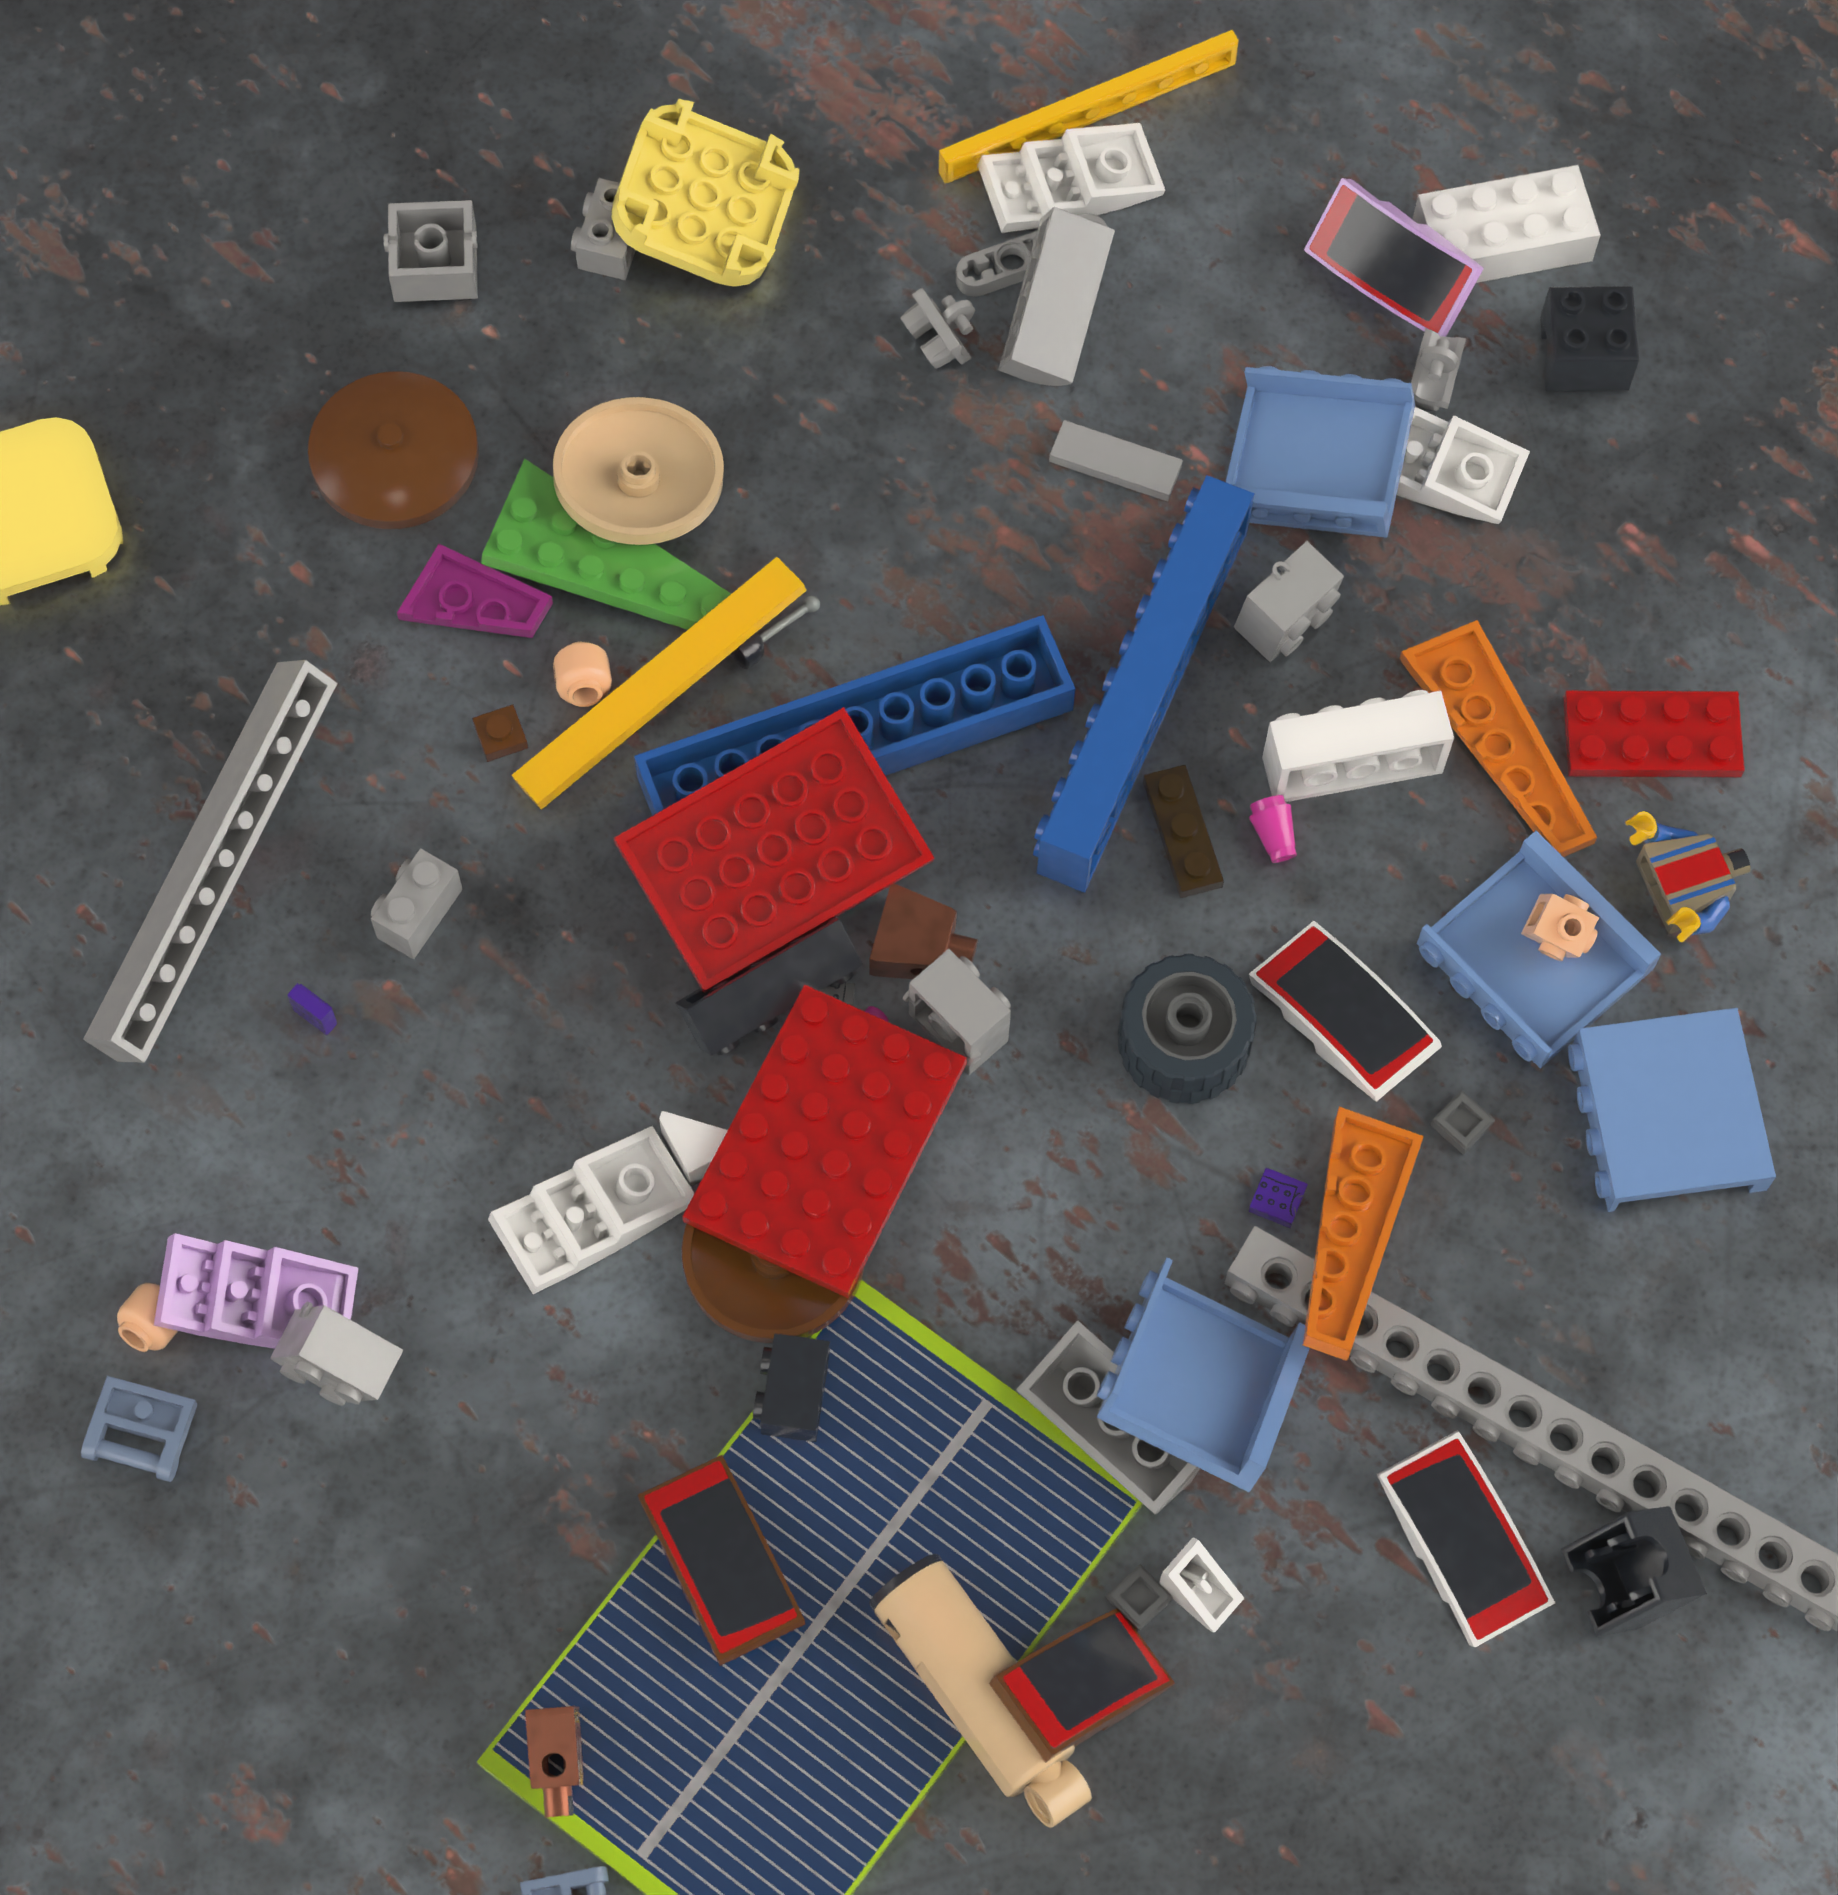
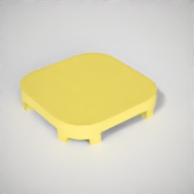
M678 99L676 104L660 106L655 110L651 108L636 135L613 201L611 218L616 232L627 245L640 253L715 283L732 287L750 284L761 277L776 250L775 246L793 191L798 183L799 168L794 167L792 159L782 148L784 141L770 134L766 142L692 112L691 109L694 102Z
M55 417L40 419L1 431L0 606L10 604L8 596L87 571H90L92 578L107 571L106 565L116 555L119 545L123 544L122 528L97 452L86 430L71 420Z

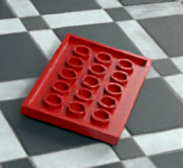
M844 707L614 837V842L704 993L721 981L728 980L749 968V965L763 957L770 956L787 946L794 939L808 934L825 924L832 917L841 915L933 862L935 859Z
M804 984L682 1216L683 1222L849 1298L967 1064V1057Z

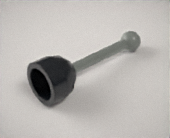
M815 596L806 597L803 605L760 635L756 633L731 653L732 657L742 668L749 669L763 657V642L805 613L816 612L820 607L819 599Z

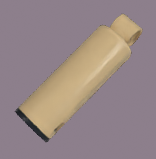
M931 1554L910 1565L886 1583L869 1601L871 1609L1005 1796L1014 1797L1024 1792L1027 1803L1035 1816L1049 1828L1054 1827L1091 1801V1792L1084 1777L1073 1764L1066 1761L1073 1754L1075 1746H1071L1050 1761L1045 1762L990 1686V1681L997 1674L1014 1665L1016 1661L938 1554Z

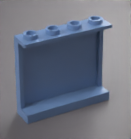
M1271 366L1260 368L1245 367L1247 391L1226 483L1255 493L1249 523L1387 538L1415 410L1412 383H1404L1395 378L1384 380L1364 379L1353 374H1345L1343 376L1323 375L1312 370L1301 372L1282 371Z
M1537 831L1523 841L1520 852L1432 927L1428 924L1422 927L1417 941L1422 957L1431 966H1439L1450 977V983L1455 991L1466 999L1470 997L1481 1008V1014L1485 1021L1496 1030L1501 1029L1512 1040L1515 1051L1524 1060L1529 1062L1532 1060L1540 1069L1575 1039L1579 1028L1589 1027L1653 971L1661 956V953ZM1553 893L1561 898L1565 894H1569L1589 904L1587 911L1599 917L1594 927L1598 931L1596 940L1587 953H1582L1578 958L1564 957L1563 961H1558L1538 951L1541 944L1521 934L1540 894Z
M1738 1008L1579 1028L1572 1045L1568 1046V1058L1571 1070L1578 1071L1581 1086L1577 1088L1578 1106L1580 1112L1587 1113L1590 1129L1586 1130L1587 1149L1590 1156L1596 1155L1599 1171L1595 1172L1596 1191L1600 1199L1605 1198L1608 1212L1615 1211L1621 1202L1748 1186L1749 1193L1768 1190L1776 1178Z
M1167 1257L1157 1273L1149 1270L1141 1285L1138 1295L1145 1298L1142 1305L1136 1303L1127 1319L1124 1328L1131 1331L1129 1339L1121 1338L1110 1362L1118 1366L1115 1373L1107 1372L1096 1396L1103 1399L1096 1418L1250 1492L1266 1469L1310 1349L1303 1346L1305 1325L1299 1322L1291 1336L1287 1337L1166 1278L1173 1262L1172 1259Z

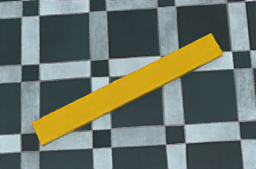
M1230 30L939 150V174L944 183H950L979 171L978 162L982 155L1020 152L1024 142L1054 140L1063 136L1066 129L1083 128L1233 66L1236 63L1239 40L1233 30Z
M778 557L774 558L513 773L512 777L515 782L542 810L806 592L804 583Z

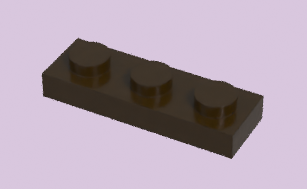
M1186 765L1145 774L1143 784L1180 898L1223 888L1224 880Z

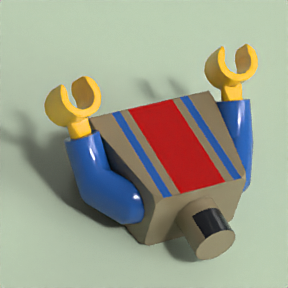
M1645 811L1639 812L1626 820L1625 824L1634 827L1637 831L1629 837L1631 844L1638 845L1643 841L1648 843L1643 845L1636 864L1668 935L1681 929L1682 932L1676 938L1679 942H1684L1690 935L1712 932L1730 909V900L1736 890L1733 878L1750 872L1749 858L1744 849L1739 848L1722 854L1714 836L1711 834L1698 835L1694 831L1656 823L1653 816Z

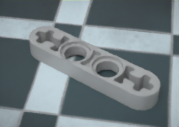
M1080 215V217L1107 227L1105 221L1097 215ZM1037 231L961 258L956 268V284L958 289L967 296L977 297L1022 282ZM1013 254L1021 257L1024 264L1018 269H1008L1003 266L1001 260L1005 256ZM991 262L994 263L996 275L993 274V268L989 269V263ZM974 270L977 275H981V279L975 281L972 276H968V271Z

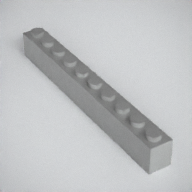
M307 660L277 662L83 1038L84 1041L117 1062L145 1063L338 684Z

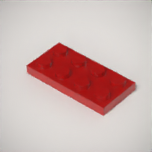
M1566 690L1563 701L1568 777L1741 778L1745 771L1738 691Z

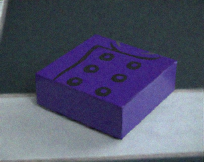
M297 983L287 994L292 1009L325 1035H328L337 1025L332 1007L302 984L299 985Z
M1266 1167L1248 1212L1291 1228L1308 1184Z

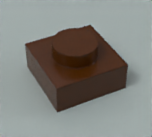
M513 704L472 718L487 762L528 749L527 740Z

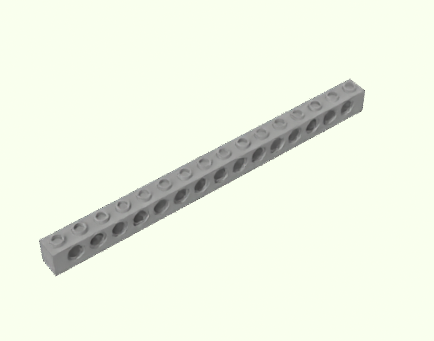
M1254 1226L1229 1268L1224 1284L1231 1287L1230 1292L1239 1300L1248 1304L1257 1302L1271 1310L1270 1315L1278 1322L1289 1327H1293L1295 1324L1298 1325L1299 1322L1306 1325L1308 1306L1305 1299L1310 1297L1315 1259ZM1272 1273L1281 1274L1287 1279L1289 1286L1284 1289L1272 1288L1267 1283L1265 1277ZM1371 1291L1362 1317V1321L1367 1324L1369 1332L1364 1335H1356L1350 1352V1360L1356 1366L1371 1373L1375 1372V1370L1391 1378V1384L1401 1392L1411 1396L1418 1393L1432 1401L1431 1406L1440 1414L1455 1419L1457 1416L1472 1424L1473 1431L1482 1438L1492 1442H1496L1499 1439L1513 1447V1453L1521 1460L1532 1465L1543 1464L1555 1471L1554 1476L1560 1482L1576 1489L1581 1486L1596 1494V1500L1602 1506L1612 1511L1621 1512V1510H1624L1628 1513L1670 1506L1692 1557L1697 1559L1707 1557L1721 1565V1571L1727 1577L1740 1583L1749 1581L1763 1589V1595L1771 1602L1783 1607L1791 1605L1805 1613V1619L1815 1627L1825 1631H1830L1832 1628L1838 1632V1554ZM1392 1341L1403 1343L1409 1350V1356L1405 1358L1394 1357L1387 1350L1386 1344ZM1431 1364L1444 1366L1449 1372L1450 1379L1446 1381L1433 1379L1427 1371V1366ZM1472 1387L1483 1388L1488 1392L1490 1402L1487 1404L1475 1403L1469 1397L1468 1389ZM1512 1410L1525 1412L1531 1420V1426L1525 1428L1516 1426L1510 1420L1509 1412ZM1553 1433L1566 1435L1572 1443V1449L1561 1451L1555 1448L1551 1443L1550 1435ZM1602 1456L1607 1458L1613 1466V1473L1601 1474L1597 1472L1592 1465V1457ZM1642 1479L1649 1482L1654 1489V1497L1644 1498L1638 1495L1634 1490L1633 1481ZM1686 1503L1690 1505L1695 1511L1696 1520L1687 1522L1679 1518L1675 1511V1504ZM1726 1526L1732 1529L1737 1536V1545L1724 1544L1717 1535V1527ZM1769 1550L1773 1552L1779 1560V1569L1765 1567L1759 1559V1551ZM1804 1573L1814 1575L1821 1584V1592L1812 1593L1806 1590L1802 1585L1801 1575Z

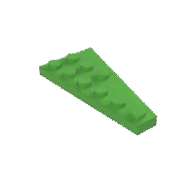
M526 459L522 463L482 553L481 564L687 630L731 595L730 592L656 544L633 545L617 543L587 531L576 523L564 510L557 497L553 477Z

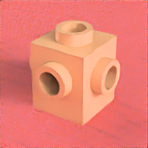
M1553 893L1540 894L1521 934L1541 944L1538 951L1552 959L1563 961L1564 957L1578 958L1582 953H1587L1593 946L1598 934L1594 927L1599 917L1587 911L1589 904L1572 895L1565 894L1561 898Z

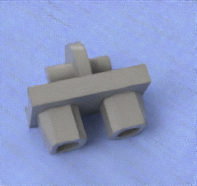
M923 287L912 295L917 303L900 318L915 339L932 327L935 328L938 335L920 347L935 369L949 363L954 358L961 365L972 357L954 332V329L959 328L963 335H967L973 330L969 322L975 312L972 303L968 300L956 302L949 295L942 300V304L946 309L942 313Z
M1425 329L1411 380L1415 405L1417 407L1432 411L1439 410V407L1448 409L1466 341L1465 338L1440 336L1433 330Z

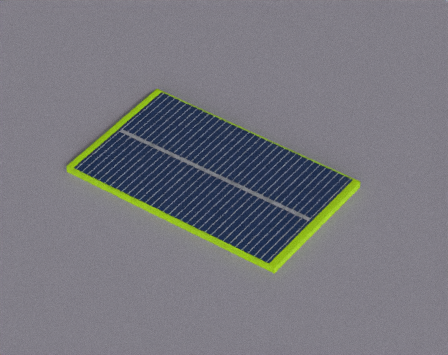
M861 1280L858 1291L845 1311L830 1325L811 1336L812 1339L830 1341V1358L817 1441L810 1442L761 1435L760 1420L753 1419L752 1411L718 1454V1456L723 1455L806 1624L720 1666L655 1534L477 1761L480 1767L545 1816L543 1788L531 1789L525 1710L568 1706L579 1707L583 1785L572 1786L574 1815L546 1818L645 1895H852L966 1743L964 1737L869 1606L871 1598L886 1583L910 1565L931 1554H938L1017 1663L1033 1653L1143 1505L1142 1502L1028 1400L863 1280ZM555 1753L548 1758L550 1774L558 1776L564 1772V1760L560 1754Z

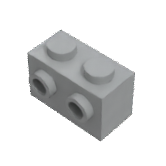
M599 178L594 193L588 192L583 206V216L585 219L582 228L576 227L573 232L571 251L576 252L578 269L626 280L635 249L627 245L618 235L611 218L613 201L620 183Z
M421 848L413 859L408 858L403 862L396 875V884L388 895L384 893L377 899L371 911V921L377 938L412 959H415L463 890L458 870Z

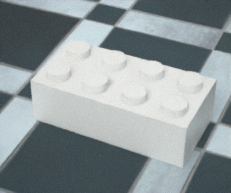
M1578 165L1419 194L1412 219L1418 224L1430 226L1482 266L1484 269L1476 283L1590 262L1593 260L1600 238V232Z
M1416 690L1407 693L1403 698L1385 701L1384 698H1372L1364 701L1360 706L1343 708L1342 706L1335 705L1323 708L1316 714L1300 716L1297 713L1282 715L1269 724L1262 759L1271 795H1283L1285 802L1442 774L1454 736L1442 692L1428 693L1426 690Z

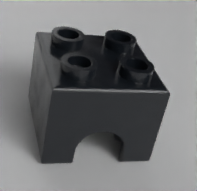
M1633 286L1549 287L1540 316L1542 339H1547V361L1544 369L1546 391L1629 390L1639 363Z
M1670 1506L1628 1512L1561 1548L1570 1573L1583 1572L1591 1577L1598 1587L1601 1598L1600 1606L1598 1609L1587 1611L1597 1637L1640 1629L1707 1594Z

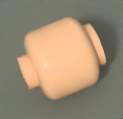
M575 642L561 649L554 657L553 671L556 690L559 696L566 702L579 707H589L598 703L610 691L612 679L609 659L605 650L598 645L588 642Z
M144 1283L139 1285L117 1313L119 1335L128 1345L138 1351L146 1352L148 1349L154 1351L163 1349L178 1332L154 1326L160 1286L157 1284Z

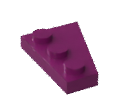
M438 544L397 611L398 619L402 621L533 638L551 608L553 601L551 595Z

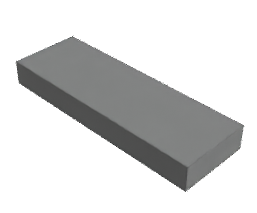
M1066 420L1062 423L1049 456V462L1167 502L1183 463L1182 459Z

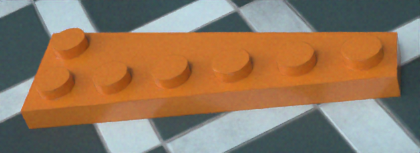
M1478 620L1401 651L1400 660L1422 690H1426L1428 693L1442 692L1451 727L1533 832L1537 831L1563 857L1595 844L1597 836Z
M1339 1107L1333 1126L1303 1346L1345 1361L1348 1360L1424 1136Z

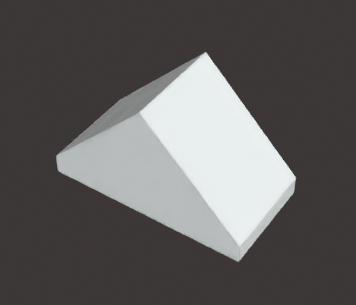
M662 1111L659 1119L662 1135L691 1187L701 1182L728 1130Z
M1192 1538L1162 1572L1159 1582L1173 1597L1174 1601L1213 1633L1216 1632L1244 1599L1200 1541Z

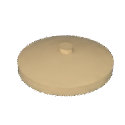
M643 397L615 399L585 411L565 429L557 443L553 458L554 487L564 510L576 523L587 531L617 543L633 545L662 543L690 532L700 525L713 511L723 487V455L712 431L690 411L659 399Z

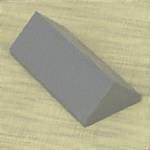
M1077 1320L1016 1390L1156 1515L1191 1483L1200 1468L1096 1418L1103 1399L1096 1396L1107 1372L1115 1373L1118 1365L1110 1362L1114 1352Z

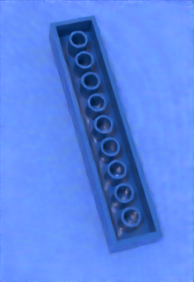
M1206 475L1200 490L1192 488L1184 508V512H1187L1183 524L1177 523L1168 543V547L1171 549L1167 559L1161 558L1154 571L1152 583L1155 584L1150 596L1144 594L1135 616L1138 621L1134 632L1128 630L1124 636L1119 650V655L1122 656L1118 667L1111 666L1102 687V691L1105 694L1101 705L1094 703L1086 721L1085 727L1088 728L1084 742L1077 740L1068 763L1072 766L1067 779L1060 777L1051 800L1054 802L1050 816L1044 814L1039 822L1034 836L1037 843L1033 851V856L1038 857L1037 874L1081 892H1086L1246 537L1255 493Z
M1041 615L634 756L636 774L653 816L844 707L886 776L1073 711L1075 686L1045 617Z

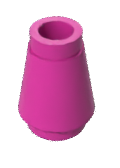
M1283 795L1267 797L1250 805L1252 815L1249 816V819L1268 855H1270L1271 862L1279 863L1296 857L1291 804L1285 803Z

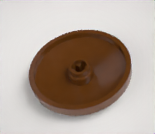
M392 371L376 373L357 379L340 389L325 403L318 413L310 432L308 456L317 488L324 499L337 512L365 526L380 529H402L429 522L448 511L460 500L474 478L479 458V445L471 414L462 400L452 390L424 375Z
M686 1224L683 1234V1269L688 1287L696 1303L716 1325L737 1337L754 1342L773 1343L774 1333L806 1338L819 1332L845 1311L858 1291L863 1277L864 1268L849 1298H846Z

